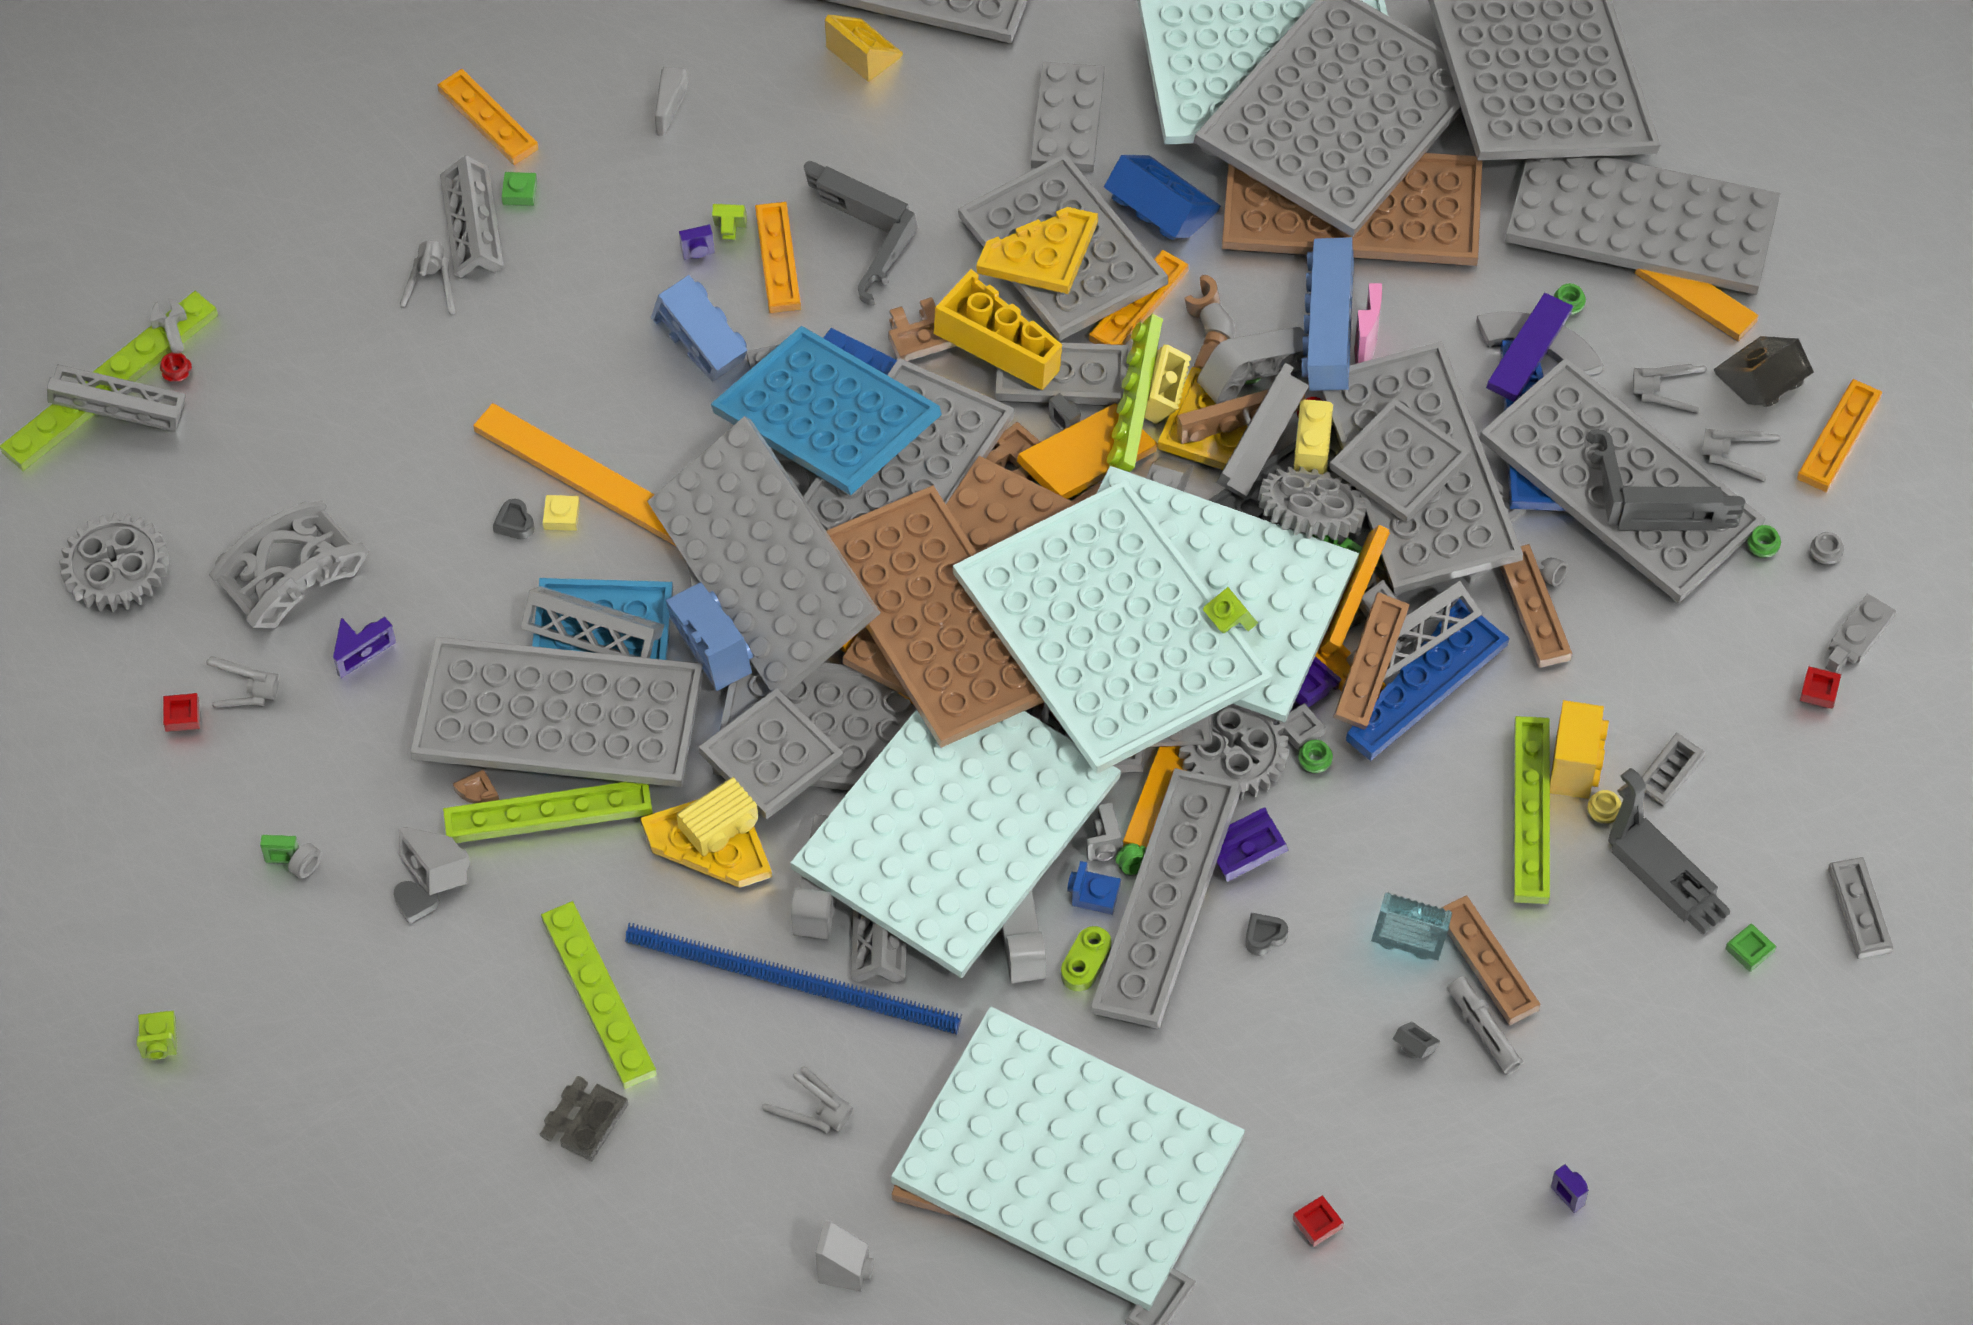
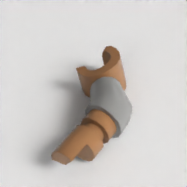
M1208 275L1200 277L1201 292L1205 297L1196 299L1192 295L1185 297L1187 311L1192 316L1200 318L1205 329L1203 333L1205 338L1204 345L1201 346L1193 366L1199 369H1203L1211 353L1221 342L1234 338L1235 323L1220 305L1216 281Z

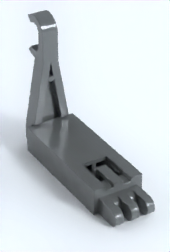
M808 161L804 164L807 182L810 187L818 190L821 202L888 233L871 266L858 285L861 301L867 305H875L873 295L866 293V291L874 281H880L883 285L889 283L885 273L918 229L915 213L909 210L907 203L828 166L824 167L813 161Z
M1600 429L1589 432L1587 441L1591 444L1600 443L1604 447V451L1596 450L1593 452L1591 462L1601 466L1608 524H1617L1618 530L1716 531L1717 528H1736L1739 526L1746 501L1741 496H1723L1721 487L1623 486L1612 436L1607 431Z
M1629 768L1620 775L1626 784L1617 790L1623 801L1609 834L1608 842L1613 845L1612 853L1683 922L1688 920L1700 933L1705 934L1710 930L1709 924L1716 926L1720 922L1719 916L1726 918L1730 914V910L1716 896L1718 886L1648 819L1644 818L1643 799L1646 784L1638 772Z

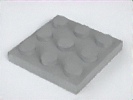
M1394 398L1330 462V470L1408 523L1471 459V451Z
M778 688L774 689L699 746V754L726 781L734 777L739 782L744 791L755 801L758 812L766 820L844 761V753Z

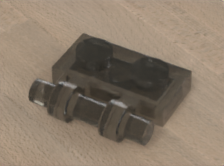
M577 1076L571 1086L567 1085L561 1093L562 1100L556 1109L550 1111L544 1119L545 1126L539 1135L546 1141L551 1142L557 1132H563L564 1135L560 1139L561 1147L592 1162L627 1108L628 1099L599 1084L595 1085L589 1095L584 1092L588 1082L584 1078ZM574 1106L581 1107L573 1120L567 1118Z

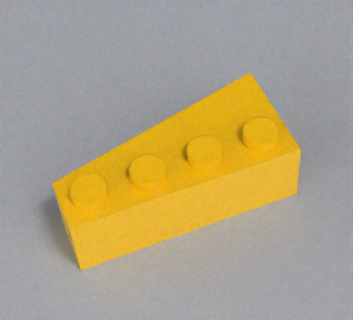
M972 269L966 273L935 307V335L1032 386L1043 390L1060 371L1062 344L1035 321L1029 322L1021 315V310L1013 303L1009 305L1001 299L999 291L990 284L988 286L984 285L979 280V275Z

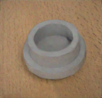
M1823 532L1811 542L1810 553L1816 561L1822 564L1836 563L1843 556L1844 545L1839 536L1832 532Z

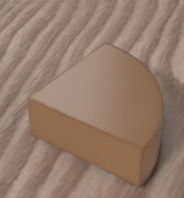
M484 769L453 783L455 792L467 802L475 804L499 800V795Z

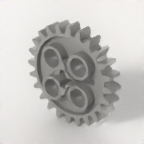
M1301 466L1297 472L1293 468L1288 467L1287 472L1277 469L1276 474L1269 473L1267 479H1263L1258 495V500L1260 501L1259 508L1264 509V516H1272L1271 523L1281 522L1282 530L1292 528L1294 529V535L1303 532L1308 539L1312 535H1317L1321 540H1324L1325 535H1328L1333 540H1337L1338 534L1345 538L1348 537L1349 532L1355 534L1357 528L1362 527L1367 506H1364L1365 499L1360 498V491L1352 490L1353 485L1350 483H1341L1342 477L1333 479L1330 478V472H1326L1323 475L1319 474L1317 469L1307 472Z
M117 513L113 514L111 521H106L105 517L101 515L99 524L95 525L92 521L88 520L87 525L89 529L85 531L77 527L78 538H67L70 548L61 549L64 558L59 560L62 569L60 573L69 593L73 592L76 601L83 599L87 608L92 606L94 602H96L99 611H102L106 604H110L112 612H115L118 604L121 603L128 610L132 600L141 605V595L154 596L151 586L162 587L160 577L168 575L165 566L169 565L170 562L167 555L168 549L163 541L161 532H155L152 523L145 526L142 517L133 523L130 514H127L123 521L119 520Z
M1230 704L1213 713L1212 744L1182 745L1179 748L1178 757L1185 759L1182 766L1183 770H1192L1191 772L1240 782L1242 788L1239 795L1240 800H1244L1245 791L1248 790L1254 797H1257L1259 786L1268 791L1271 784L1270 780L1278 782L1279 771L1285 770V760L1289 754V749L1285 748L1289 738L1288 736H1282L1285 726L1284 724L1274 725L1276 723L1274 718L1235 704ZM1230 723L1236 728L1228 729L1222 724ZM1259 742L1264 747L1257 748L1252 746L1250 743ZM1211 747L1217 752L1208 753L1203 748ZM1240 766L1245 771L1237 772L1234 771L1231 767Z

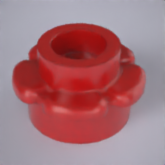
M168 353L163 357L160 364L162 377L169 382L185 380L189 376L188 372L192 370L190 360L186 359L182 353Z

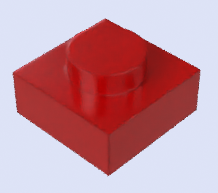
M1808 666L1800 701L1833 709L1842 674Z
M197 693L163 696V725L166 732L200 729L199 697Z
M1323 1195L1293 1213V1221L1313 1247L1342 1230L1344 1226L1342 1219Z

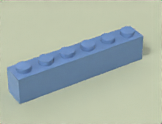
M1352 237L1314 239L1313 252H1307L1308 271L1312 272L1306 273L1307 292L1311 293L1305 294V311L1310 313V315H1304V333L1309 334V336H1303V356H1308V358H1302V378L1308 377L1309 391L1349 390L1354 275Z

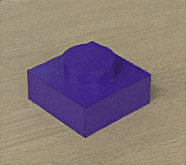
M710 224L679 231L681 252L684 260L702 258L715 253Z
M1566 1164L1554 1171L1551 1188L1573 1213L1577 1212L1586 1204L1589 1191L1586 1181L1578 1172H1572Z

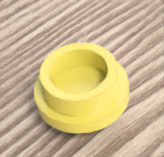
M1601 790L1590 797L1587 810L1593 820L1608 824L1615 821L1622 803L1614 792Z

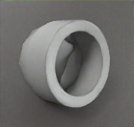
M1553 557L1543 560L1541 564L1544 568L1539 570L1544 582L1554 587L1560 585L1567 573V563Z

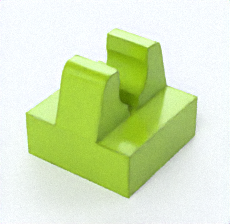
M713 204L712 217L714 225L721 226L722 239L735 240L737 227L746 228L747 226L745 205Z

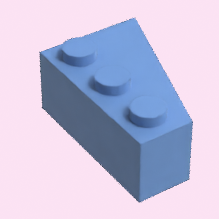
M688 275L658 295L651 319L656 324L662 321L672 331L669 334V338L674 343L680 340L690 351L687 353V356L712 382L743 362L748 351L744 338L738 332H733L729 327L724 312L719 307L712 305L708 300L707 291L700 282H695Z
M700 582L665 600L670 619L698 663L703 664V670L716 691L752 673L749 661L753 658L752 652L744 637L735 627L732 619L722 610L721 604L713 591L708 592Z

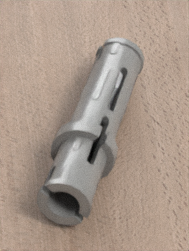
M1462 976L1451 982L1447 987V991L1451 993L1463 1011L1462 1017L1465 1022L1472 1024L1502 1068L1503 1073L1509 1074L1517 1070L1524 1061L1516 1053L1505 1037V1034L1488 1012L1489 1006L1486 1001L1479 999L1466 977Z

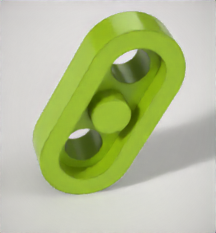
M1090 926L1078 934L1061 966V979L1068 989L1085 991L1095 983L1111 951V936L1105 929L1098 926ZM1090 939H1097L1100 942L1098 944H1090L1088 941ZM1079 966L1083 967L1085 970L1082 972H1075L1073 968Z

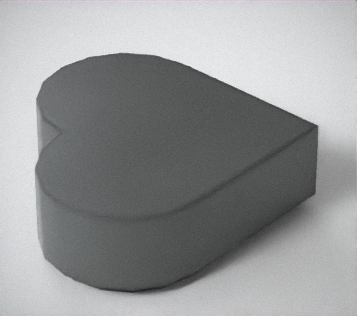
M520 499L507 500L502 505L493 524V531L495 533L516 539L530 537L535 529L533 518L527 513L526 504Z
M412 881L401 882L394 889L393 895L396 905L409 924L433 912L439 905L438 893L429 896L422 885L418 886Z
M1251 912L1246 933V948L1251 954L1262 956L1267 954L1272 946H1280L1286 942L1288 926L1283 919Z

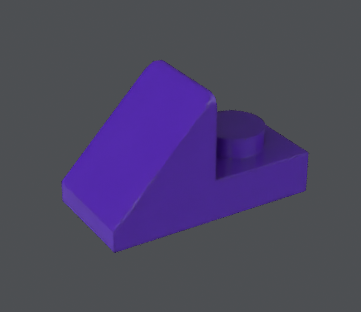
M385 616L377 622L369 623L358 634L341 618L333 654L337 675L341 679L396 643L393 626Z

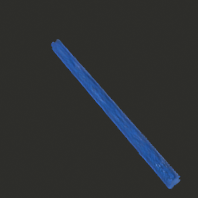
M630 922L628 924L625 942L628 941V943H636V945L652 948V950L669 952L670 955L681 956V958L685 957V959L693 961L698 960V963L702 962V964L718 966V968L729 971L731 969L730 972L735 971V973L747 974V976L755 977V979L759 978V980L764 979V981L776 982L777 985H784V987L801 989L802 992H809V994L813 993V995L818 994L817 996L830 997L831 1000L842 1001V1003L847 1002V1004L851 1003V1005L855 1004L856 1007L867 1008V1010L880 1011L884 1015L888 1014V1016H891L893 1014L892 1017L905 1018L906 1021L918 1022V1024L922 1023V1025L926 1024L927 1027H934V1029L939 1027V1030L951 1031L952 1034L955 1033L957 1035L959 1032L962 1014L960 1018H958V1013L954 1017V1012L950 1016V1011L946 1015L945 1009L943 1013H941V1008L937 1012V1007L933 1011V1006L928 1010L929 1005L925 1009L923 1004L921 1008L920 1003L916 1006V1001L914 1005H912V1000L908 1004V999L903 1003L904 998L900 1002L898 997L896 1001L895 996L891 999V994L888 998L887 993L882 997L883 992L878 996L879 991L875 995L873 990L871 994L870 989L866 992V987L863 991L862 986L857 990L858 985L853 989V984L851 988L849 983L846 987L845 982H843V985H841V981L837 984V979H835L834 983H832L833 978L828 982L829 977L824 981V976L821 980L820 975L818 978H816V974L812 977V972H810L809 976L808 971L803 975L804 970L799 974V969L796 973L795 968L793 971H791V967L787 970V965L784 969L783 964L779 968V963L774 967L775 962L771 966L769 961L767 965L766 960L762 963V958L758 962V957L755 961L754 956L750 960V955L746 959V954L742 958V953L738 957L737 952L733 955V950L729 954V949L725 953V948L721 952V947L717 951V946H715L713 950V945L708 948V943L704 947V942L700 946V941L696 945V940L692 944V939L688 943V938H686V941H684V937L680 940L679 935L675 939V934L671 938L672 933L667 937V932L663 936V931L660 935L659 930L655 933V929H653V932H651V928L647 931V926L643 930V925L639 929V924H637L636 928H634L635 923H633L632 927Z

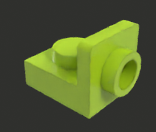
M1229 587L1203 607V611L1222 633H1226L1239 623L1247 631H1250L1258 624L1256 619Z
M174 1010L139 1014V1036L136 1037L141 1057L159 1060L168 1055H176L177 1034Z

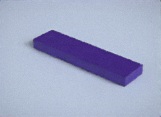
M1544 292L1488 380L1486 389L1515 402L1569 318L1573 306Z

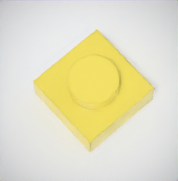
M546 495L543 516L544 530L577 531L580 507L579 496Z

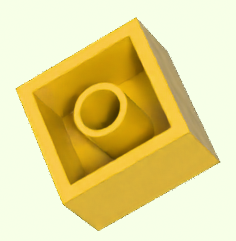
M1563 700L1550 777V793L1589 799L1592 786L1599 787L1605 754L1604 745L1609 720H1603L1604 706Z

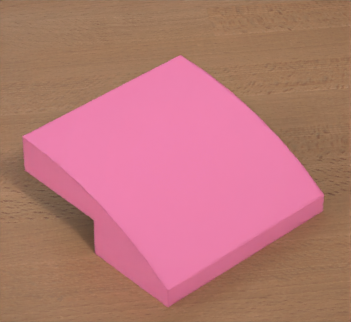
M1369 283L1366 310H1358L1354 345L1355 364L1372 360L1378 337L1382 283Z

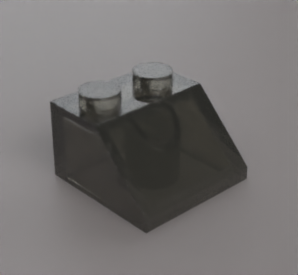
M1760 336L1714 368L1715 374L1747 404L1762 405L1763 407L1776 404L1780 401L1781 395L1788 390L1800 387L1804 384V379L1814 373L1799 338Z

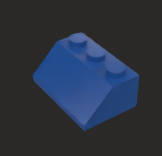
M1121 155L1104 185V188L1112 193L1111 198L1123 206L1129 205L1135 209V215L1147 223L1153 222L1160 227L1159 232L1171 240L1190 238L1221 207L1220 204L1149 155Z

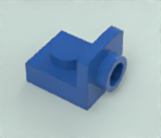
M1080 861L1078 871L1071 872L1067 892L1072 893V906L1113 915L1121 887V879L1088 872L1087 862Z

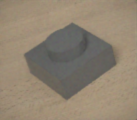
M1061 393L1049 399V418L1061 431L1080 422L1081 413L1074 402H1068Z
M1414 1022L1399 1027L1393 1037V1040L1401 1045L1400 1048L1404 1053L1420 1059L1434 1053L1440 1043V1040Z

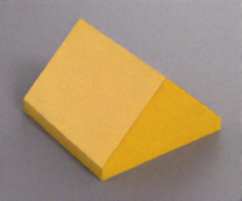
M829 14L825 18L826 48L868 82L899 60L903 55L902 51L861 18Z

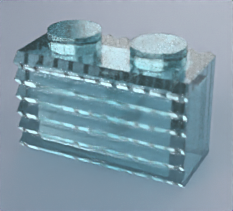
M1387 892L1384 894L1371 942L1378 943L1388 950L1398 949L1412 953L1415 957L1422 960L1432 959L1439 961L1448 933L1452 912L1450 910L1445 911L1444 908L1438 909L1437 906L1432 907L1430 904L1425 905L1423 902L1418 903L1416 900L1411 901L1410 898L1405 899L1403 896L1398 897L1396 894L1391 895Z

